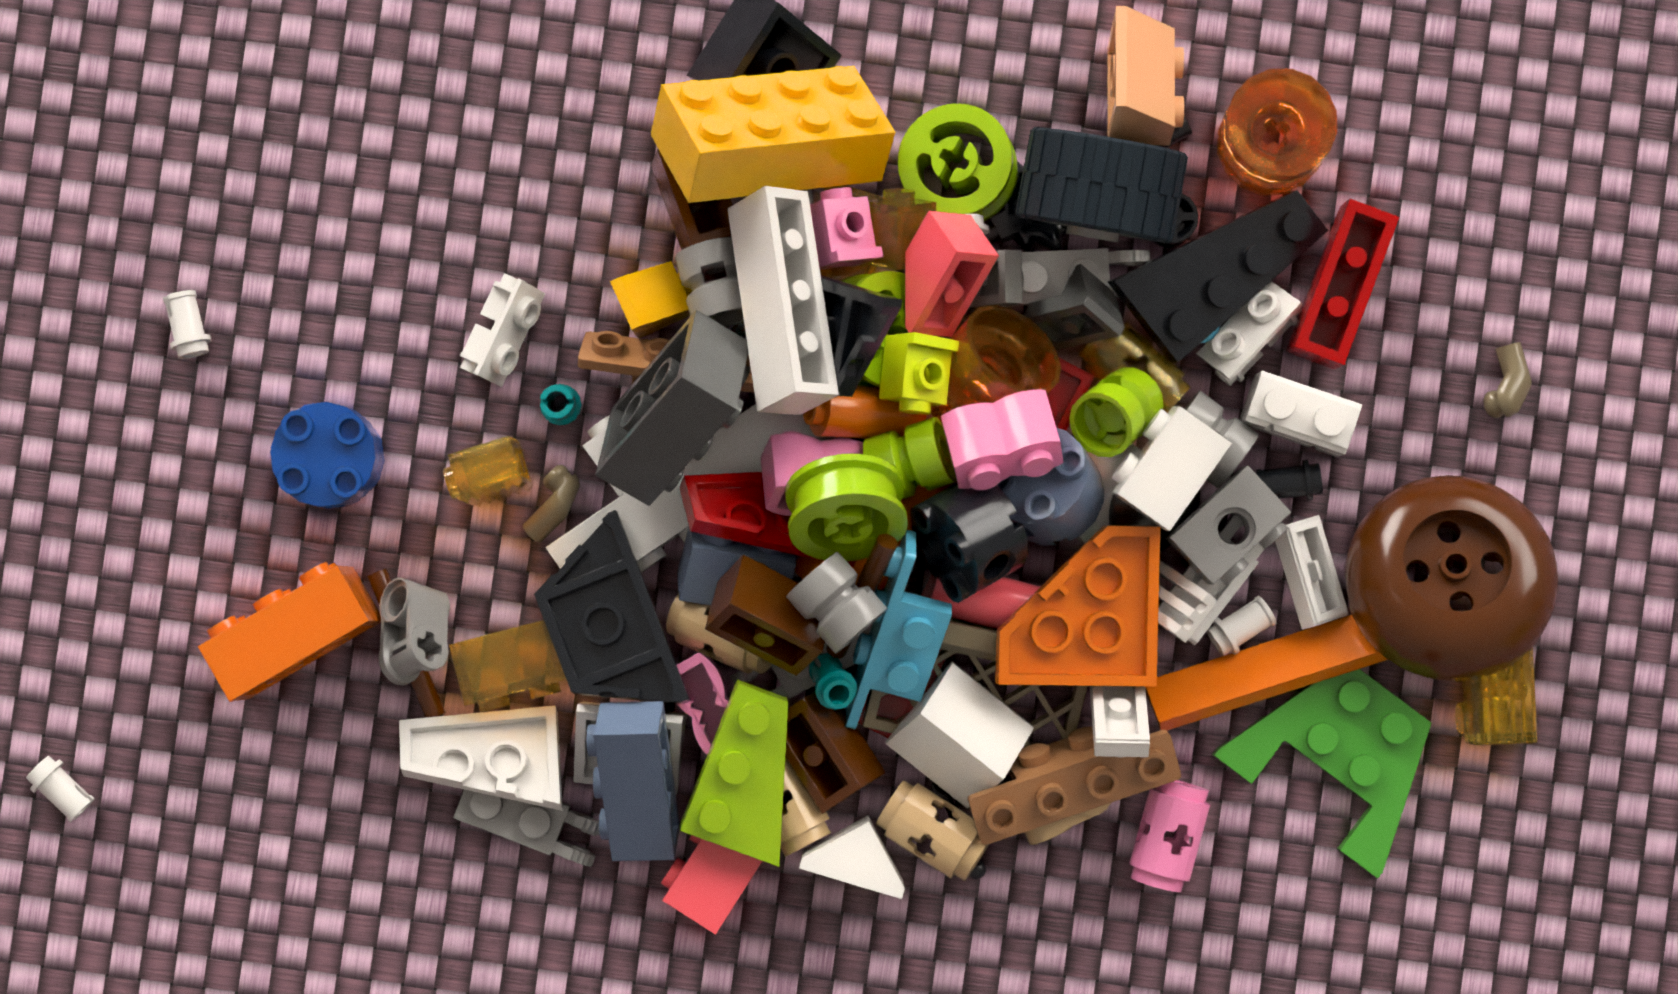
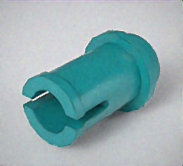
M551 385L544 389L540 395L541 413L552 424L560 426L570 424L577 419L581 412V398L577 391L569 385ZM564 395L569 404H566L562 411L554 412L552 410L553 400L557 396Z
M828 653L818 655L817 658L822 666L819 668L812 661L808 669L809 676L816 684L815 695L818 701L828 709L836 710L847 707L856 696L857 684L852 674L843 670L838 658H834Z

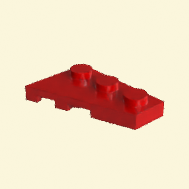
M762 472L684 475L679 489L691 532L817 559L804 554L791 542L788 529L790 516L776 514L765 509ZM857 560L847 562L851 567H854Z

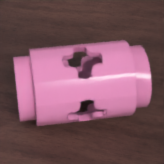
M1180 780L1149 790L1129 862L1133 866L1131 879L1167 891H1182L1184 881H1190L1210 804L1206 802L1209 790ZM1166 831H1169V832H1175V831H1176V834H1175L1174 838H1172V837H1165V838H1164L1165 832H1166Z

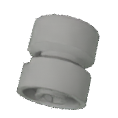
M732 237L703 241L678 252L675 260L682 286L692 290L686 299L690 316L698 310L724 327L743 322Z
M1198 391L1184 409L1232 443L1206 479L1218 489L1246 456L1259 434L1236 417L1229 420L1223 418V407L1202 391Z
M838 551L808 574L786 596L805 619L816 618L819 621L816 632L835 654L858 637L888 609L869 586L860 588L856 586L857 572Z

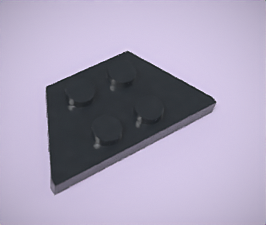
M821 275L839 392L838 396L852 397L900 311L902 300Z
M616 510L608 512L602 519L603 523L582 546L579 544L565 559L563 567L555 575H551L534 594L571 693L583 696L664 701L666 703L678 704L690 702V697L619 514Z

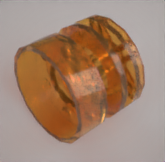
M1268 69L1250 77L1234 93L1217 132V154L1226 174L1241 188L1261 196L1284 195L1303 187L1318 171L1331 150L1337 134V110L1328 91L1312 76L1297 70ZM1266 132L1271 136L1279 132L1283 136L1280 145L1276 142L1268 145L1264 143L1263 138Z
M997 305L977 308L951 337L952 340L959 341L958 352H952L947 405L931 406V414L942 423L941 416L965 405L994 403L1005 396L1027 390H1046V394H1048L1060 379L1061 364L1055 347L1047 335L1035 323L1013 309Z

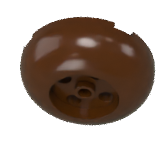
M1446 475L1423 478L1405 484L1387 494L1370 509L1360 522L1352 537L1345 562L1344 577L1350 602L1349 608L1365 638L1378 652L1397 666L1414 674L1437 680L1451 681L1452 678H1467L1480 675L1486 677L1516 663L1531 650L1545 631L1552 616L1558 592V570L1554 550L1548 535L1534 514L1521 501L1502 488L1465 476ZM1450 528L1454 530L1458 540L1453 543L1442 541L1438 537L1437 529ZM1481 559L1499 562L1503 570L1497 574H1489L1482 569ZM1411 564L1423 565L1428 571V578L1423 582L1411 581L1406 573ZM1454 566L1459 568L1462 573L1455 574L1447 568ZM1463 596L1469 598L1472 603L1471 610L1453 611L1451 609L1450 600H1457Z

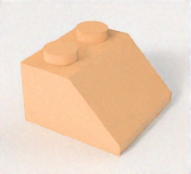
M1116 6L1107 46V137L1150 145L1170 146L1174 128H1182L1184 122V96H1175V79L1183 78L1184 48L1175 47V28L1127 6Z

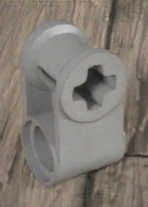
M401 577L394 578L388 583L380 599L381 634L378 659L379 666L389 681L396 685H406L415 681L421 671H434L446 663L449 654L447 635L450 601L447 594L442 591Z

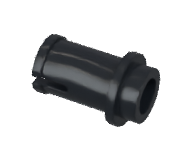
M1308 459L1302 460V465L1256 470L1258 477L1279 499L1306 496L1307 501L1313 500V495L1323 494L1319 463L1309 464Z

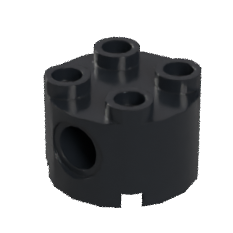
M955 483L911 508L912 531L916 532V559L914 564L922 571L929 569L936 579L938 577L948 597L957 603L1024 566L1028 556L1027 535L1023 525L1014 529L1009 517L1017 513L1011 500L998 485L987 490H975L973 488L959 489L958 483Z

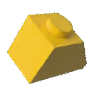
M672 261L610 281L631 330L637 338H642L690 316L686 299L692 290L682 286L679 272H676Z

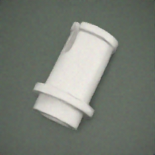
M195 290L175 292L167 295V297H163L174 341L170 343V348L177 351L178 359H189L207 354L209 352L207 344L212 341L210 334L204 333Z
M1258 595L1254 600L1223 620L1217 617L1213 622V626L1206 632L1222 656L1229 652L1236 655L1240 652V645L1270 626L1273 627L1277 624V621L1267 603Z
M47 756L27 775L26 779L32 784L30 790L33 793L39 790L71 823L95 798L89 795L61 768L64 763L60 759L55 762L50 756Z

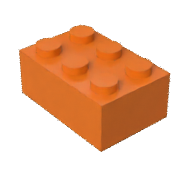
M324 562L302 574L299 579L303 585L292 592L290 589L283 592L281 589H278L253 603L257 611L256 613L247 618L245 615L237 619L235 615L207 630L211 639L199 645L198 648L229 702L246 700L256 696L381 623L380 612L354 567L339 566L336 563L328 565L327 562Z

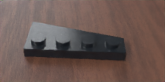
M1295 190L1233 219V221L1207 232L1169 253L1154 258L1128 273L1108 281V284L1169 362L1178 363L1329 230L1299 191Z

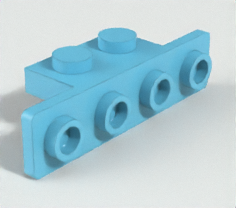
M906 530L883 575L888 577L884 591L877 589L875 592L888 609L872 623L869 635L864 633L859 635L855 646L853 664L858 665L854 675L857 692L852 702L845 707V727L856 729L870 689L921 702L952 617V604L904 592L916 559V532Z

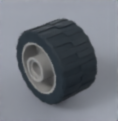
M1034 127L1030 130L1016 215L1029 220L1067 226L1066 234L1111 242H1118L1119 236L1170 243L1174 238L1188 157L1181 151L1135 141L1061 129Z

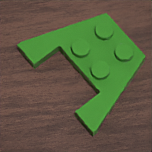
M1361 669L1304 687L1266 716L1259 718L1230 741H1226L1216 748L1212 755L1252 784L1284 741L1368 803V808L1337 849L1378 879L1383 873L1432 723Z

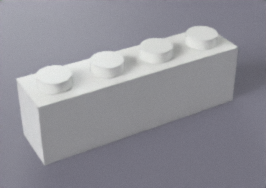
M764 186L728 208L757 412L801 415L839 395L808 191Z

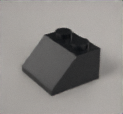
M734 0L687 73V76L692 80L701 81L732 78L740 75L752 76L783 73L785 71L825 69L835 67L842 55L780 3L774 0Z

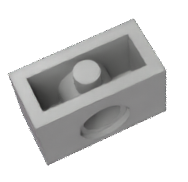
M1247 465L1241 467L1165 539L1207 584L1213 585L1220 579L1227 585L1248 566L1249 563L1243 557L1259 543L1266 549L1287 530L1288 527L1282 521L1291 511ZM1227 514L1238 516L1245 527L1242 539L1234 545L1224 542L1218 533V524Z

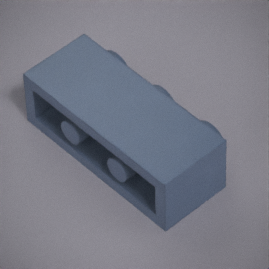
M664 701L600 703L596 724L588 725L586 735L588 756H596L598 767H595L593 771L595 799L603 798L604 805L599 815L601 840H609L612 861L675 860L680 821Z

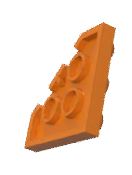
M1103 525L996 630L995 683L998 685L1157 687L1160 527Z

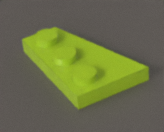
M737 679L679 825L680 831L779 867L788 700L786 697Z

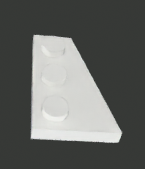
M555 705L399 720L400 769L404 777L563 811L558 712Z

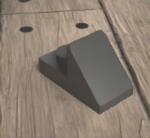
M1078 264L1075 267L1060 296L1029 303L1021 319L1023 322L1028 323L1030 328L1057 350L1118 337L1124 330L1123 320L1114 292L1082 264Z

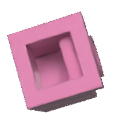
M850 187L820 192L821 201L810 204L820 270L855 267L882 258V247H876L868 196L853 197Z

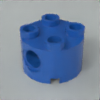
M329 402L306 404L297 410L287 413L282 419L281 425L275 431L270 450L272 470L280 488L299 502L327 509L348 507L360 501L380 480L385 461L382 440L372 424L357 411Z

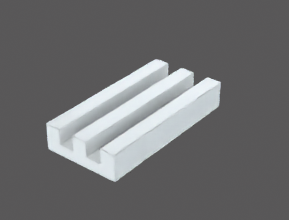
M1316 515L1286 524L1287 530L1275 542L1301 629L1315 627L1349 615L1320 516Z
M1160 561L1159 575L1200 602L1196 609H1194L1159 585V599L1188 619L1181 626L1158 610V624L1186 643L1218 601L1210 593Z

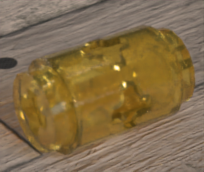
M1129 322L1124 324V330L1120 336L1088 343L1079 354L1088 363L1085 368L1099 381L1111 372L1127 367L1124 363L1125 361L1132 365L1136 364L1139 360L1144 362L1147 366L1144 372L1154 379L1160 388L1164 403L1163 410L1167 413L1191 388L1182 379L1185 373L1174 363H1171L1164 354L1157 352L1151 346L1152 344Z

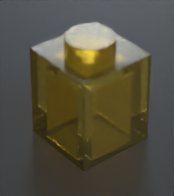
M902 188L884 189L883 198L868 199L876 247H882L883 257L864 264L901 270L905 269V252L928 211H936V202L915 199V190Z

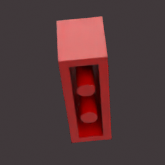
M1351 198L1340 206L1286 352L1334 370L1345 365L1400 217Z

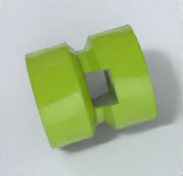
M1133 367L1119 368L1108 374L1075 402L1069 417L1071 431L1075 439L1087 452L1098 457H1113L1121 454L1143 435L1145 428L1160 409L1163 410L1162 392L1156 381L1146 372Z
M937 417L907 425L904 436L899 435L896 431H889L864 439L863 454L881 458L892 464L900 472L904 486L902 499L914 496L918 485L924 486L930 491L957 482L943 424Z

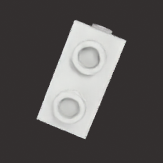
M505 273L500 282L494 281L491 292L480 314L494 320L495 323L491 330L475 324L460 354L464 358L460 368L502 387L507 375L517 365L520 347L529 328L539 318L541 303L546 293L519 278L516 279Z
M1271 281L1236 311L1219 329L1216 336L1208 341L1196 354L1215 368L1217 376L1227 385L1231 386L1236 380L1242 382L1248 370L1263 356L1260 350L1266 344L1271 347L1291 325L1295 326L1298 319L1296 316L1302 311L1301 307L1303 304Z

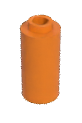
M858 386L852 397L836 396L803 413L805 423L810 425V429L815 436L867 439L889 431H896L899 435L904 436L907 425L926 420V415L898 411L899 402L879 399L880 387Z

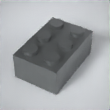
M696 310L612 407L595 475L648 506L664 490L671 492L681 480L685 466L692 459L699 461L708 451L714 434L720 427L729 428L739 416L743 407V400L739 398L740 390L750 372V367L746 365L748 355L747 340Z

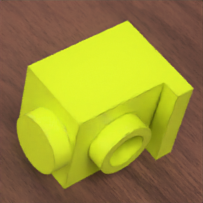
M916 332L887 335L885 337L879 399L899 402L898 411L918 415L931 414V406L947 405L952 352H958L959 341Z

